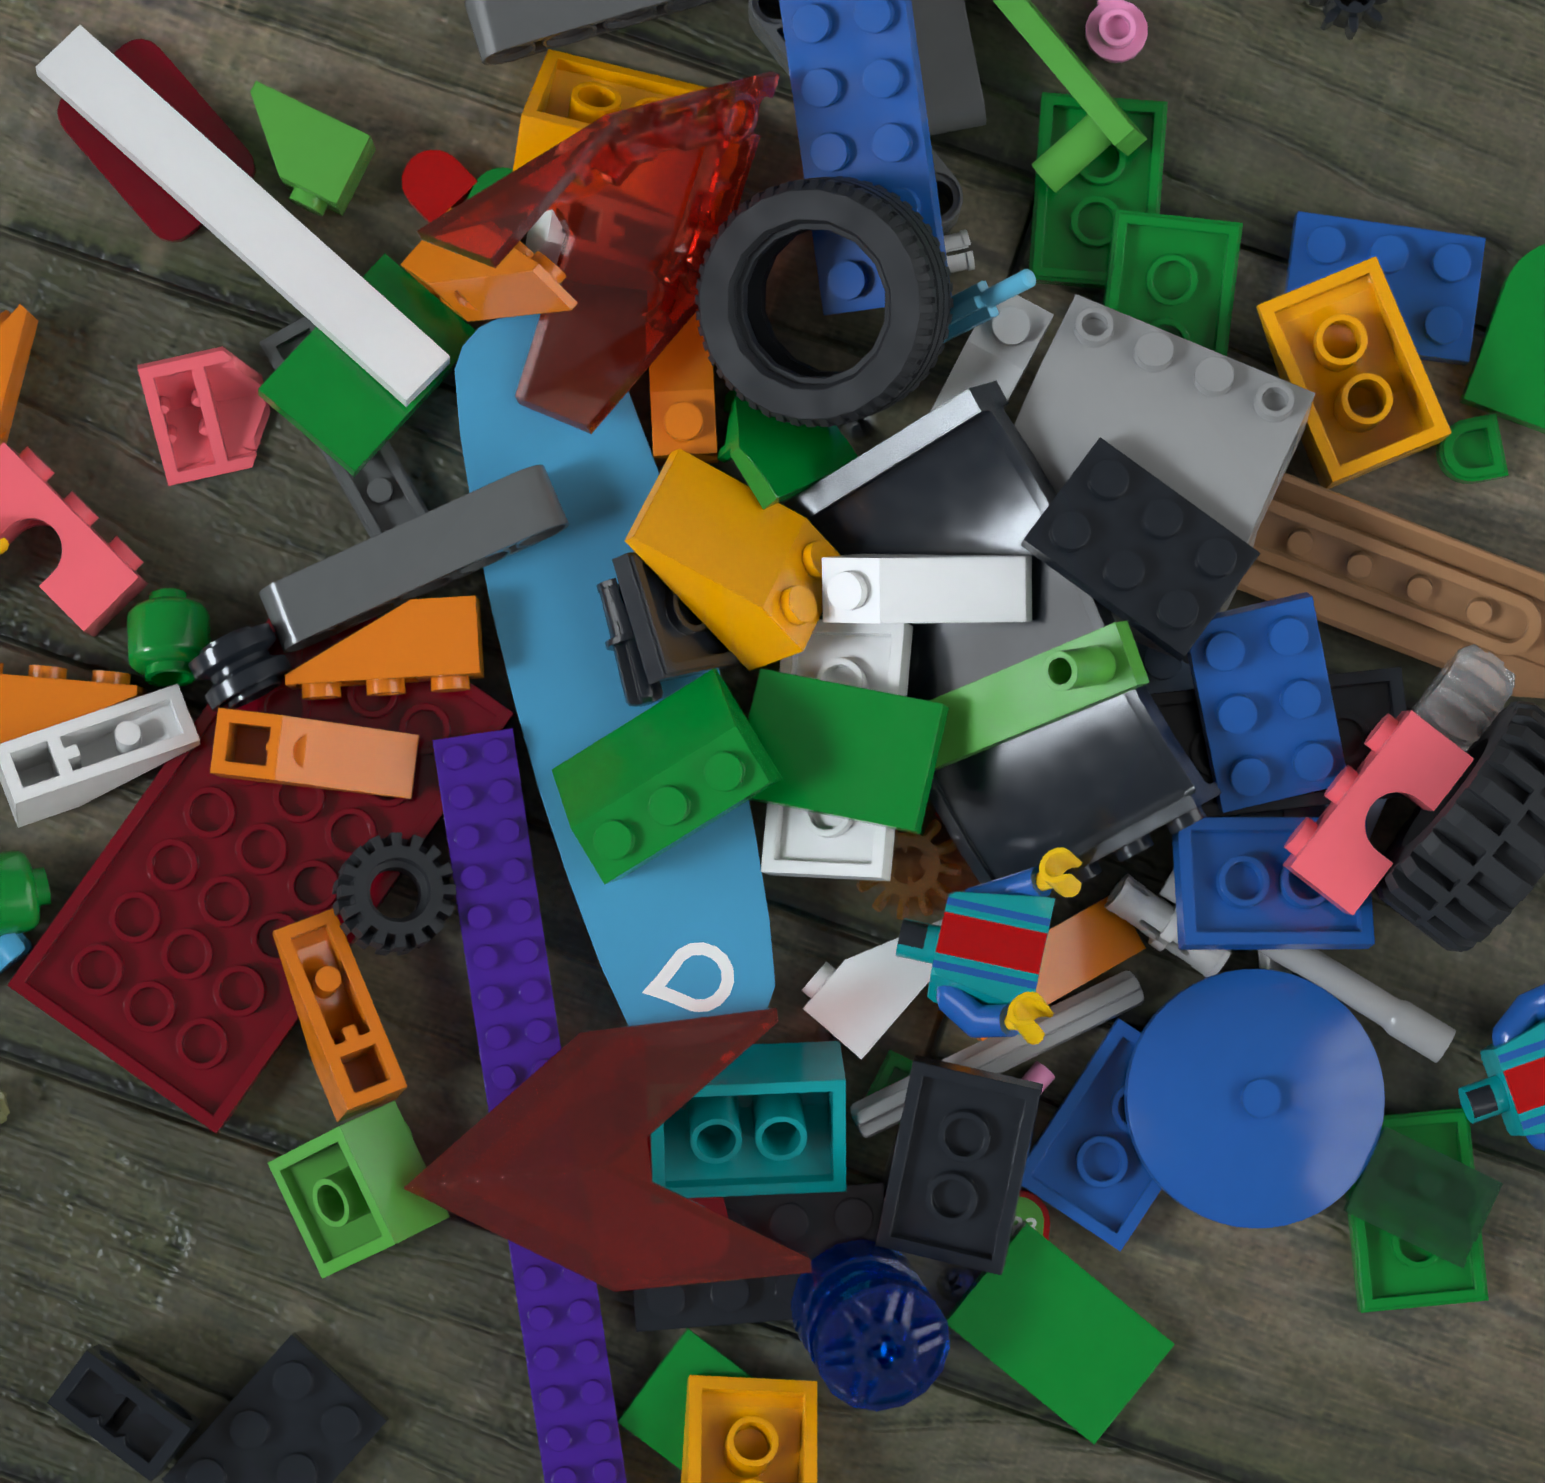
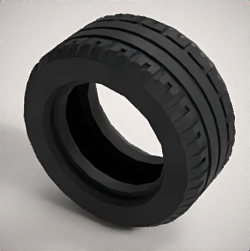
M842 176L799 179L767 188L765 192H758L752 196V199L740 204L739 210H733L728 216V220L719 226V232L713 235L710 241L711 246L706 249L703 255L704 263H701L699 268L701 277L697 279L696 283L698 295H695V304L699 307V310L696 311V320H699L700 323L698 331L700 336L704 337L705 341L702 344L704 350H708L710 355L708 357L712 366L716 365L718 368L716 372L720 379H725V385L731 391L735 390L737 392L736 396L741 401L749 402V407L761 410L762 414L769 418L776 417V421L790 422L796 426H803L805 424L806 427H831L857 421L890 408L896 402L907 397L908 393L914 391L920 385V382L930 374L929 369L935 367L938 361L937 357L945 347L943 342L945 339H948V325L951 324L953 314H950V308L954 307L953 298H951L953 282L949 283L948 276H951L949 267H946L945 261L947 259L945 252H941L939 248L941 245L939 240L932 235L933 230L930 225L922 221L924 218L918 212H914L912 210L913 207L907 201L902 202L900 196L893 192H888L887 189L880 185L873 186V182L860 181L852 177L843 178ZM810 230H830L855 242L875 264L885 290V320L875 345L852 369L846 371H821L795 359L775 337L766 313V281L777 255L797 235Z

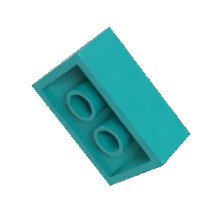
M840 1041L702 1046L672 1050L668 1048L647 1049L653 1200L846 1191V1078Z

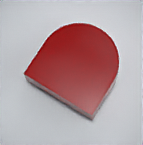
M426 150L418 153L410 159L402 174V187L408 202L432 227L450 207L455 210L470 195L473 186L478 182L456 158L441 150Z

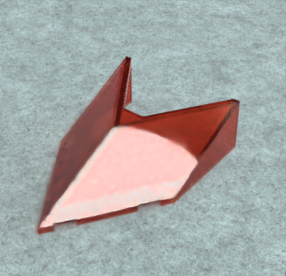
M770 71L606 114L417 230L423 241L496 268L546 211L553 209L566 233L556 264L567 276L560 285L578 303L569 311L542 313L540 315L515 394L520 405L592 434L699 309L698 305L695 304V295H698L696 283L697 279L701 277L699 268L700 264L704 263L705 260L703 255L706 249L710 248V241L713 235L718 234L719 226L728 220V216L733 210L738 208L761 137L753 133L758 121L759 107L765 97L773 99L780 74Z
M773 1006L580 1032L403 1188L614 1292L812 1272L811 1260L806 1251L796 1252L652 1181L647 1137L779 1021L777 1008Z

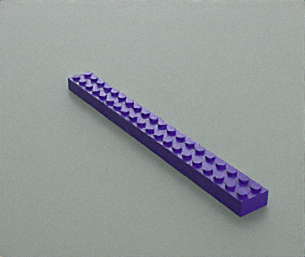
M513 728L432 740L454 884H456V900L544 1482L627 1483Z

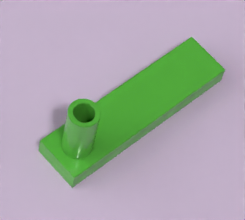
M993 0L1087 112V115L1031 164L1054 192L1057 193L1112 143L1129 156L1147 140L1031 0Z
M1128 620L1109 624L929 700L945 704L949 707L935 770L1150 683Z

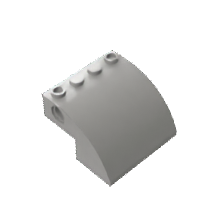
M1076 294L1041 363L1014 426L1032 451L1056 494H1058L1101 437L1243 541L1254 547L1260 524L1305 431L1315 393ZM1239 584L1218 612L1227 611ZM1111 612L1115 622L1124 621L1120 617L1115 615L1113 612ZM1129 625L1136 642L1173 657ZM1186 654L1182 661L1189 664L1188 656Z

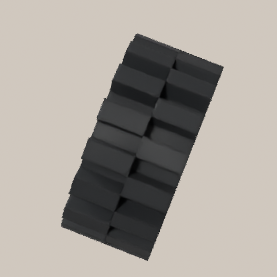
M391 832L386 838H381L378 835L369 839L363 846L360 845L338 872L340 875L334 882L332 894H337V901L333 904L335 916L341 914L344 921L340 926L346 936L352 932L358 938L355 944L365 950L368 946L376 948L375 954L387 956L390 952H397V956L408 954L413 949H419L427 944L441 931L446 920L451 917L454 906L451 905V900L456 896V884H450L448 877L453 871L449 862L445 865L440 863L437 857L442 852L434 845L429 850L421 845L424 840L423 838L413 835L409 840L403 839L402 832ZM385 871H398L407 875L413 881L417 889L418 901L415 910L410 915L403 918H391L383 915L375 908L371 900L370 888L373 879L378 874Z

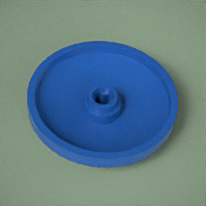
M1241 969L1206 977L1189 985L1169 999L1152 1016L1138 1038L1129 1060L1125 1079L1124 1105L1127 1127L1137 1155L1149 1175L1163 1191L1184 1208L1201 1217L1230 1226L1253 1229L1273 1228L1302 1221L1332 1205L1351 1188L1367 1167L1379 1140L1384 1118L1385 1094L1381 1067L1370 1038L1356 1017L1336 997L1320 986L1293 974L1266 969Z

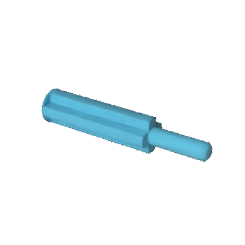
M1024 269L991 287H988L986 281H980L951 296L954 307L950 308V314H953L951 324L948 325V339H945L943 343L998 316L997 305L1035 286L1036 277L1034 273L1029 269Z

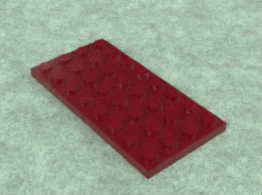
M374 617L319 643L291 653L283 652L272 623L268 619L266 623L270 625L277 638L268 651L271 655H286L294 670L379 618ZM284 678L281 680L282 684L270 693L247 705L233 709L420 735L412 799L223 778L210 773L218 711L213 712L209 704H207L194 722L200 739V745L164 764L7 986L214 1133H220L299 1021L273 937V931L332 909L333 904L337 901V894H332L333 886L340 875L338 873L340 868L360 845L366 844L369 839L378 835L381 838H386L391 832H402L403 839L409 840L413 835L424 839L421 844L422 846L444 816L432 740L504 730L515 716L512 711L472 683H470V690L457 692H431V681L405 683V694L391 696H367L366 685L341 687V698L303 700L302 689L292 690L285 685ZM385 871L373 879L370 896L377 910L403 873ZM340 914L337 915V917L340 921V924L342 925L344 921ZM352 932L346 936L350 948L357 939Z

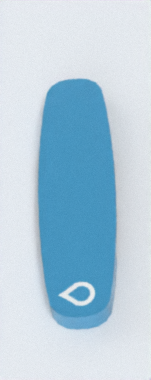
M570 310L497 318L479 327L462 346L455 366L459 429L469 493L519 470L535 465H544L569 523V526L558 534L483 568L502 655L539 792L570 885L599 963L627 1024L647 1042L671 1050L698 1048L724 1041L750 1029L767 1010L775 988L770 919L749 800L624 878L604 885L570 828L552 773V769L705 674L661 682L663 690L661 700L646 706L632 707L625 700L614 651L607 650L605 642L611 638L601 597L596 585L612 578H616L617 585L619 584L612 559L626 553L635 552L624 540L657 480L659 471L629 391L601 331L582 314Z

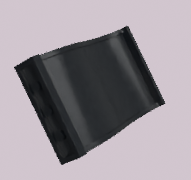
M997 380L968 388L782 504L806 517L840 555L1032 556V621L908 623L913 626L907 697L927 701L1115 622L1109 609L1021 546L1025 536L1057 494L1032 451L1006 414L1003 407L1009 404ZM1143 685L935 770L929 798L962 857L981 884L1039 866L1043 856L1048 851L1057 847H1064L1070 850L1082 861L1081 866L1068 869L1064 874H1072L1083 883L1103 872L1097 861L1100 858L1114 852L1119 862H1122L1154 845L1149 832L1166 824L1173 835L1207 817L1201 804L1221 794V791L1216 782L1207 784L1174 736L1146 685Z

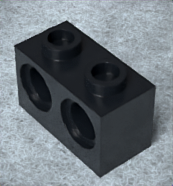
M101 1344L86 1350L47 1402L151 1482L165 1471L201 1423L199 1418Z

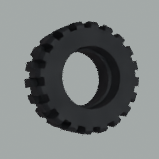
M1514 701L1510 703L1507 708L1504 707L1491 722H1488L1478 732L1477 736L1462 749L1474 758L1470 766L1435 811L1423 810L1418 805L1415 807L1414 812L1402 825L1393 843L1383 855L1393 865L1376 885L1377 897L1447 951H1468L1477 942H1482L1497 925H1500L1511 914L1517 904L1526 898L1545 873V711L1534 702Z

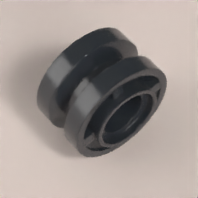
M268 623L254 627L251 625L245 626L218 638L200 651V655L188 664L197 681L211 680L213 686L205 695L213 712H217L218 708L237 709L263 697L282 684L281 680L285 678V674L293 670L286 655H271L268 651L277 639Z

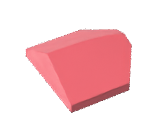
M223 346L138 365V372L168 486L253 467L257 456V449L271 412L269 404L258 396V388L264 383L263 377L259 372Z

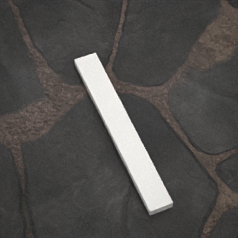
M81 25L72 31L35 67L39 78L405 407L450 364V356Z

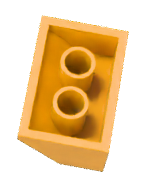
M548 49L521 114L512 178L531 182L533 185L546 190H550L559 182L678 219L697 223L709 187L731 93Z

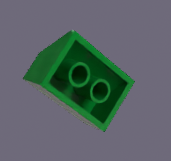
M716 668L708 671L552 769L570 828L604 885L624 878L783 779Z

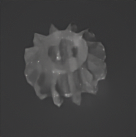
M1475 644L1459 649L1452 659L1446 662L1441 671L1434 676L1433 681L1423 691V695L1414 705L1413 712L1466 752L1475 741L1479 740L1483 732L1491 726L1495 717L1504 708L1505 702L1513 694L1515 674L1503 666L1505 663L1490 651L1486 653Z

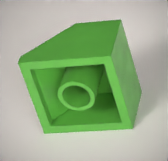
M395 1100L340 1125L268 1162L269 1168L322 1279L450 1217L440 1197L439 1189L428 1172L413 1140L411 1130L404 1121Z

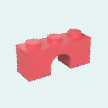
M3 442L0 445V539L5 537L10 545L22 532L29 528L48 526L55 529L62 544L61 559L54 572L39 587L84 632L95 637L148 585L136 572L144 562L118 536L108 544L91 527L99 519L96 513L73 491L63 499L47 483L55 473L28 446L18 454L13 448Z
M1412 710L1402 711L1397 718L1387 713L1380 720L1364 742L1371 749V752L1357 770L1347 765L1337 775L1324 794L1331 801L1326 810L1316 822L1306 817L1284 845V848L1291 855L1284 862L1283 866L1342 912L1349 915L1355 914L1393 865L1389 859L1371 845L1367 838L1365 820L1372 804L1386 794L1397 792L1409 798L1423 810L1435 811L1474 760L1473 757Z

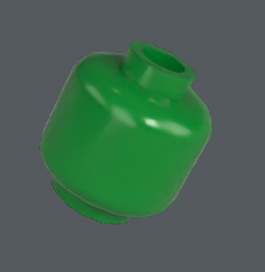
M163 588L150 592L148 600L136 604L128 612L129 665L138 674L145 676V681L153 686L169 687L178 684L180 687L194 682L196 679L188 664L200 655V651L211 643L210 615L208 610L200 602L188 599L186 592L180 589Z
M19 850L0 852V936L31 931L39 923L40 906L51 904L50 889L44 867L32 869L27 856Z

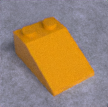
M1376 256L1257 305L1256 308L1280 379L1315 393L1301 441L1321 487L1330 489L1437 445L1452 433Z
M677 449L670 453L624 540L749 671L804 651L823 611L822 557L841 556L806 517L780 503L763 510L749 486L682 449Z
M689 1375L681 1483H817V1381Z

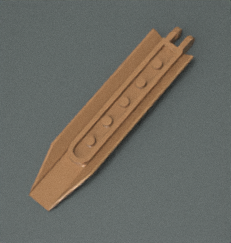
M1284 473L1257 531L1253 548L1261 554L1241 579L1238 590L1267 601L1308 592L1313 596L1318 621L1511 696L1545 699V573Z

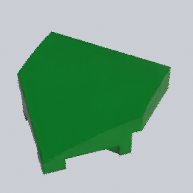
M730 390L725 395L723 411L729 413L725 445L718 450L717 460L723 463L730 460L735 462L763 510L803 492L858 457L836 425L831 427H806L805 424L803 426H796L790 422L776 421V417L769 418L762 414L761 410L749 407V402L741 401L736 396L737 392L735 390Z

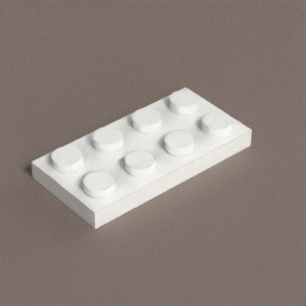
M819 619L804 651L781 659L779 672L907 697L913 626L908 623H830ZM767 803L761 872L773 876L891 881L895 829Z

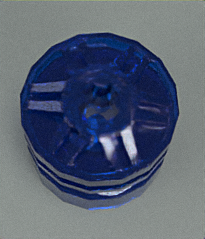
M861 1239L836 1244L811 1261L797 1280L791 1300L793 1327L830 1392L851 1407L882 1411L904 1406L922 1395L941 1374L950 1349L948 1322L906 1256L896 1250L875 1246L876 1242Z

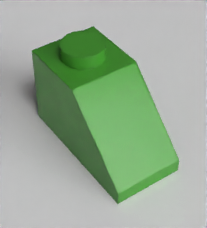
M255 81L250 93L278 175L286 189L292 191L289 200L302 209L318 216H323L326 209L343 216L376 151L371 136Z

